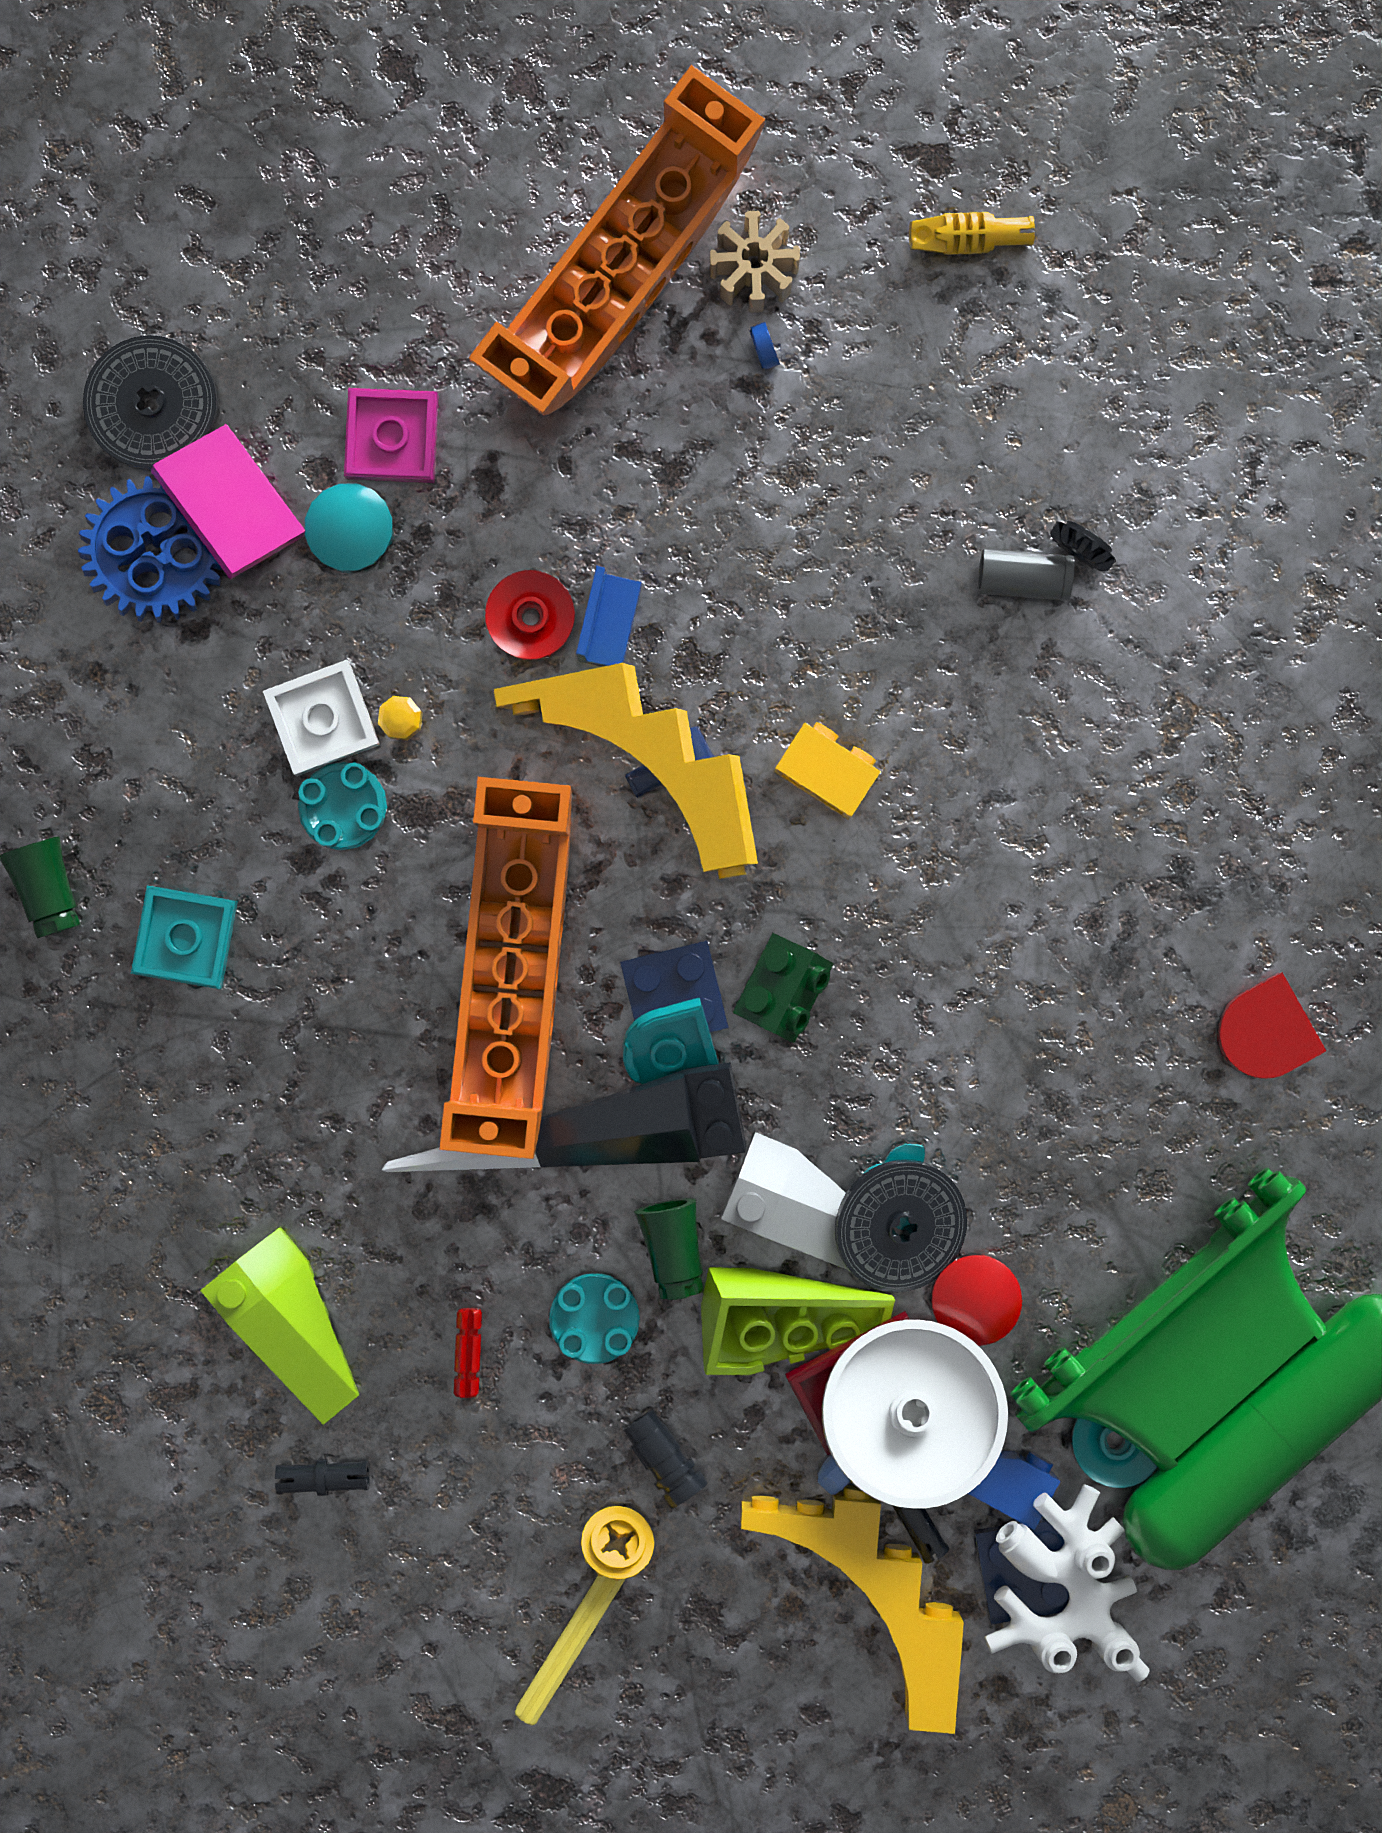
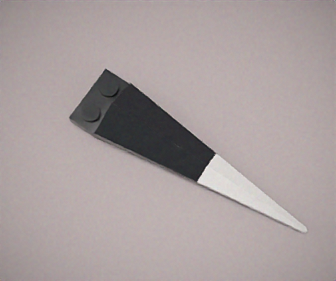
M731 1062L686 1068L624 1091L541 1117L534 1159L446 1151L435 1148L388 1161L383 1166L382 1171L408 1172L700 1162L701 1158L745 1153L747 1145Z

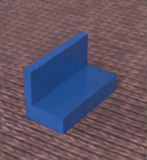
M596 566L576 651L579 662L601 667L624 663L642 582L608 575L605 567Z

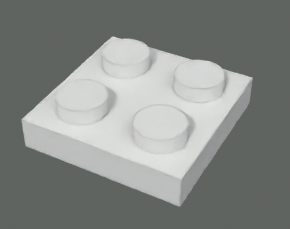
M348 660L263 691L295 776H300L380 746Z

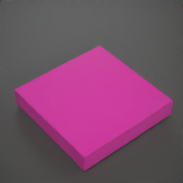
M348 388L344 460L345 479L434 483L438 393L436 391Z

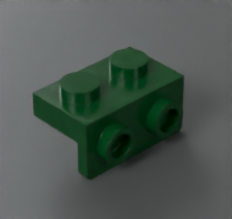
M772 933L733 1013L794 1043L798 1035L807 1027L810 1011L818 995L828 985L833 963L803 946Z

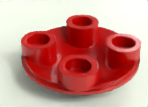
M970 1255L953 1261L940 1273L932 1286V1308L938 1323L964 1334L977 1346H984L1001 1340L1014 1328L1022 1309V1293L1016 1277L1003 1263L987 1255Z

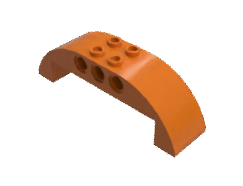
M691 65L664 100V123L509 327L505 328L496 321L469 356V361L543 416L554 412L572 399L615 353L706 232L745 168L761 135L765 119Z
M478 777L473 823L478 827L452 1086L450 1101L444 1103L439 1150L534 1159L546 1090L563 933L571 830V786Z

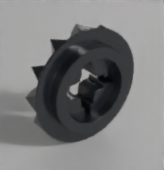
M1059 521L1055 522L1050 532L1052 540L1060 548L1068 552L1069 555L1087 564L1092 569L1095 568L1099 571H1108L1116 562L1115 557L1111 554L1112 548L1093 532L1072 521H1067L1066 524Z

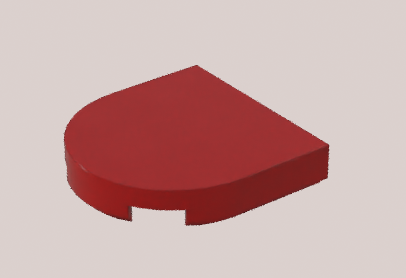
M1278 972L1234 997L1226 1005L1220 1019L1217 1040L1222 1055L1234 1069L1251 1077H1279L1326 1052L1324 1045L1283 972Z

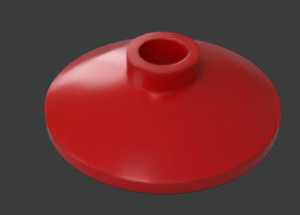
M523 570L508 575L494 587L486 603L485 621L491 638L500 649L519 659L536 660L555 653L566 643L574 627L575 608L571 595L557 578L542 571ZM529 610H535L540 615L539 621L534 625H527L523 622V616Z

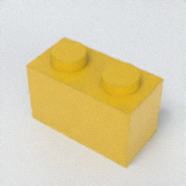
M804 722L775 767L774 773L849 820L881 772L873 767L876 760L855 746L850 752L836 743L839 736L826 726L816 722L811 727Z

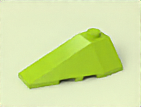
M280 1227L240 1257L200 1291L232 1330L324 1425L357 1398L359 1392L342 1347L338 1344L328 1318L329 1313L325 1302H322L314 1281L311 1265Z
M709 1267L701 1302L705 1374L752 1375L763 1372V1365L785 1359H788L790 1364L804 1361V1354L826 1348L833 1349L891 1319L895 1299L893 1295L754 1268Z

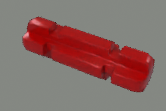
M461 1308L457 1312L456 1328L460 1329V1331L456 1335L454 1371L458 1372V1376L454 1378L453 1393L456 1397L474 1398L479 1393V1377H476V1373L480 1371L481 1334H478V1329L482 1325V1312L477 1308Z

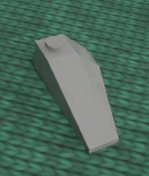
M755 1132L721 1212V1219L782 1245L849 1270L840 1257L835 1240L836 1216L846 1192L797 1149Z

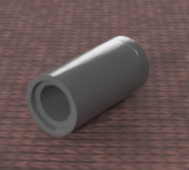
M983 549L979 565L978 593L1069 601L1074 580V557L1071 555Z

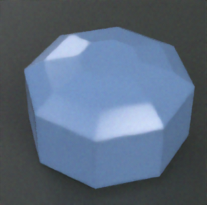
M832 1455L823 1463L817 1476L818 1483L831 1495L837 1494L850 1482L840 1470Z

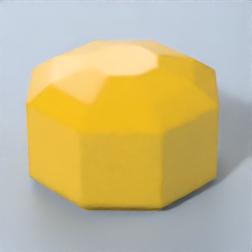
M392 696L379 707L378 725L390 739L408 741L421 730L423 713L411 698Z

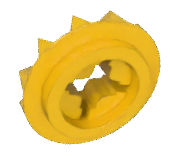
M612 1506L598 1511L586 1523L582 1533L581 1546L585 1563L589 1564L599 1577L605 1576L615 1581L636 1577L649 1563L653 1554L654 1537L650 1525L642 1515L627 1507ZM609 1530L618 1539L633 1535L624 1547L625 1558L623 1555L620 1556L616 1550L602 1553L610 1542Z

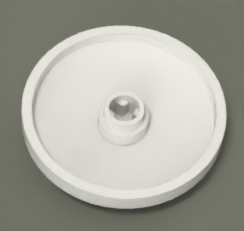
M895 1321L879 1326L862 1335L837 1360L824 1390L822 1424L828 1448L836 1464L844 1475L864 1493L881 1502L897 1507H937L957 1500L969 1493L981 1483L995 1465L1004 1445L1007 1432L1008 1408L1002 1381L991 1360L981 1348L964 1334L946 1325L932 1321Z

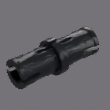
M328 1459L317 1460L316 1464L277 1465L275 1479L293 1478L294 1480H280L279 1483H275L277 1495H282L283 1493L317 1492V1496H327L329 1491L369 1490L370 1476L351 1477V1475H366L367 1472H370L369 1462L365 1460L362 1462L329 1464Z

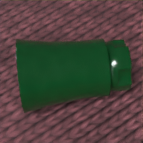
M60 836L38 841L0 855V861L15 887L28 923L33 922V929L37 939L80 925L78 916L73 909L77 905L69 885L63 861Z
M672 1199L636 1209L634 1214L644 1237L654 1282L658 1283L660 1299L678 1300L703 1292L701 1279L703 1269L697 1235L696 1199Z

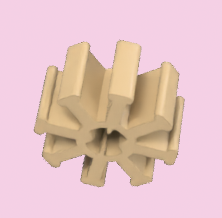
M747 211L745 213L744 231L748 232V238L745 240L730 228V222H724L718 229L717 246L720 249L724 248L728 252L717 253L715 250L710 251V277L715 279L717 275H731L727 280L721 281L720 298L728 305H732L734 297L745 285L751 287L749 297L750 313L764 311L765 294L761 290V286L764 284L778 296L779 302H784L791 294L792 277H786L781 272L792 271L793 274H797L800 262V248L798 245H795L793 249H779L782 244L786 245L788 243L789 225L781 218L776 220V226L764 239L758 236L760 211ZM757 256L760 268H751L749 257Z

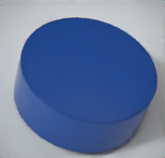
M763 322L750 327L751 330L749 332L762 369L765 368L767 370L780 365L766 323Z

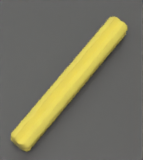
M597 1576L518 1703L515 1715L520 1720L529 1725L537 1723L625 1579L615 1581L605 1576Z

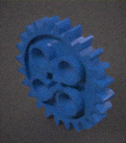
M149 476L145 477L143 489H137L131 479L127 480L128 493L123 495L117 489L111 487L110 492L113 501L110 504L98 498L95 501L101 514L98 516L86 513L85 515L87 523L93 530L79 531L81 540L90 544L79 548L78 553L81 559L90 560L81 568L84 576H96L90 583L93 593L106 589L102 597L103 603L106 606L119 600V614L124 616L133 607L140 622L145 618L147 611H153L157 623H161L163 611L170 610L173 617L178 620L180 619L179 606L183 604L191 611H197L194 597L198 595L205 600H210V592L205 585L208 583L220 586V576L213 569H222L162 486L160 488H153ZM157 512H164L172 517L170 522L163 527L151 526L148 520ZM179 529H188L187 533L176 535ZM118 536H128L134 540L132 546L125 551L113 550L110 544ZM152 543L155 548H161V553L155 556L151 551L146 552L145 547ZM182 548H190L197 553L196 558L187 564L178 563L173 559L174 554ZM131 564L125 572L119 571L120 566ZM144 572H153L159 576L158 582L150 588H142L135 583L137 577Z

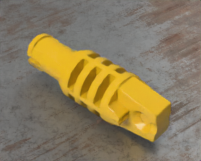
M989 212L944 213L941 216L910 222L909 245L911 250L943 253L944 255L989 253L994 250L995 246H1032L1035 233H1020L1019 230L1035 228L1033 216L994 218V215Z

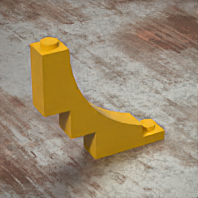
M619 663L494 689L497 707L512 709L513 715L516 716L539 712L540 704L544 723L569 726L590 732L612 742L645 765L666 787L681 809L698 847L703 872L718 871L719 879L746 875L745 866L758 864L740 757L727 754L695 761L687 711L674 708L643 715L635 666Z

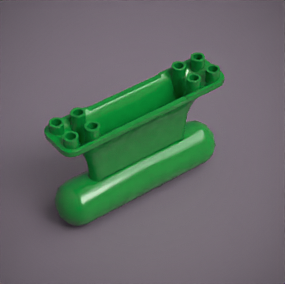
M1266 1168L1249 1181L1248 1187L1257 1196L1248 1204L1245 1201L1239 1203L1235 1198H1231L1215 1211L1214 1216L1223 1226L1209 1238V1242L1090 1347L1082 1349L1076 1356L1069 1353L1065 1347L1058 1349L1044 1363V1366L1053 1375L1039 1387L1031 1377H1028L1020 1382L1010 1393V1396L1019 1405L1015 1415L1028 1431L1034 1432L1057 1419H1084L1114 1431L1132 1443L1157 1466L1158 1470L1134 1490L1126 1503L1123 1514V1526L1126 1539L1135 1554L1149 1565L1163 1570H1182L1198 1563L1382 1400V1294L1362 1295L1346 1303L1323 1323L1307 1301L1294 1277L1285 1243L1286 1226L1289 1216L1297 1203L1305 1195L1306 1188L1299 1179L1283 1176L1280 1171L1273 1173L1269 1168Z

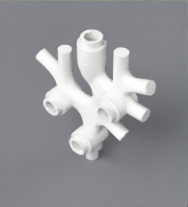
M1083 1484L1074 1505L1067 1511L1062 1510L1047 1493L1040 1494L1034 1500L1033 1506L1064 1539V1545L1059 1551H1050L1026 1525L1018 1524L1016 1521L1005 1524L999 1530L996 1536V1541L999 1543L998 1548L1008 1561L1021 1573L1034 1580L1062 1584L1069 1592V1601L1065 1609L1056 1616L1048 1618L1039 1617L1008 1586H1003L997 1590L994 1599L1010 1615V1624L1003 1629L984 1636V1639L991 1654L1020 1643L1030 1644L1033 1652L1048 1671L1052 1673H1065L1074 1666L1077 1658V1650L1073 1641L1078 1638H1087L1092 1641L1093 1648L1110 1669L1118 1672L1127 1671L1135 1681L1140 1682L1148 1676L1149 1668L1139 1658L1140 1651L1137 1643L1119 1623L1113 1622L1110 1615V1608L1114 1602L1137 1593L1135 1583L1130 1575L1108 1583L1097 1581V1579L1107 1576L1112 1571L1115 1556L1109 1546L1125 1532V1529L1112 1517L1100 1530L1095 1532L1088 1530V1519L1100 1494L1093 1487Z

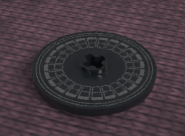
M147 335L133 337L111 347L95 363L84 387V417L95 441L107 454L117 461L139 469L150 470L153 464L211 433L217 416V390L207 366L190 348L176 340L162 336ZM149 394L154 398L160 394L156 399L159 405L157 410L152 411L149 408L142 410L145 406L142 400L144 395Z
M916 1160L890 1161L864 1173L846 1192L839 1206L835 1221L836 1245L846 1267L864 1284L886 1292H907L921 1288L936 1280L940 1273L957 1258L967 1231L966 1206L957 1186L936 1167ZM904 1217L910 1225L903 1227V1234L898 1235L892 1227L899 1226L900 1218Z

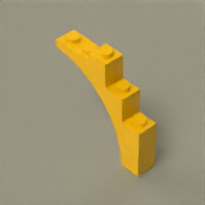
M846 1485L843 1492L839 1491L837 1494H833L831 1509L824 1508L823 1502L807 1499L798 1500L797 1506L781 1505L778 1498L770 1496H752L751 1502L741 1501V1529L776 1535L812 1550L841 1569L867 1595L886 1623L899 1653L905 1685V1718L909 1730L955 1734L964 1622L959 1611H953V1606L949 1604L929 1602L926 1603L925 1608H919L922 1561L918 1553L912 1552V1547L902 1544H886L884 1550L877 1549L881 1502L867 1495L855 1485Z

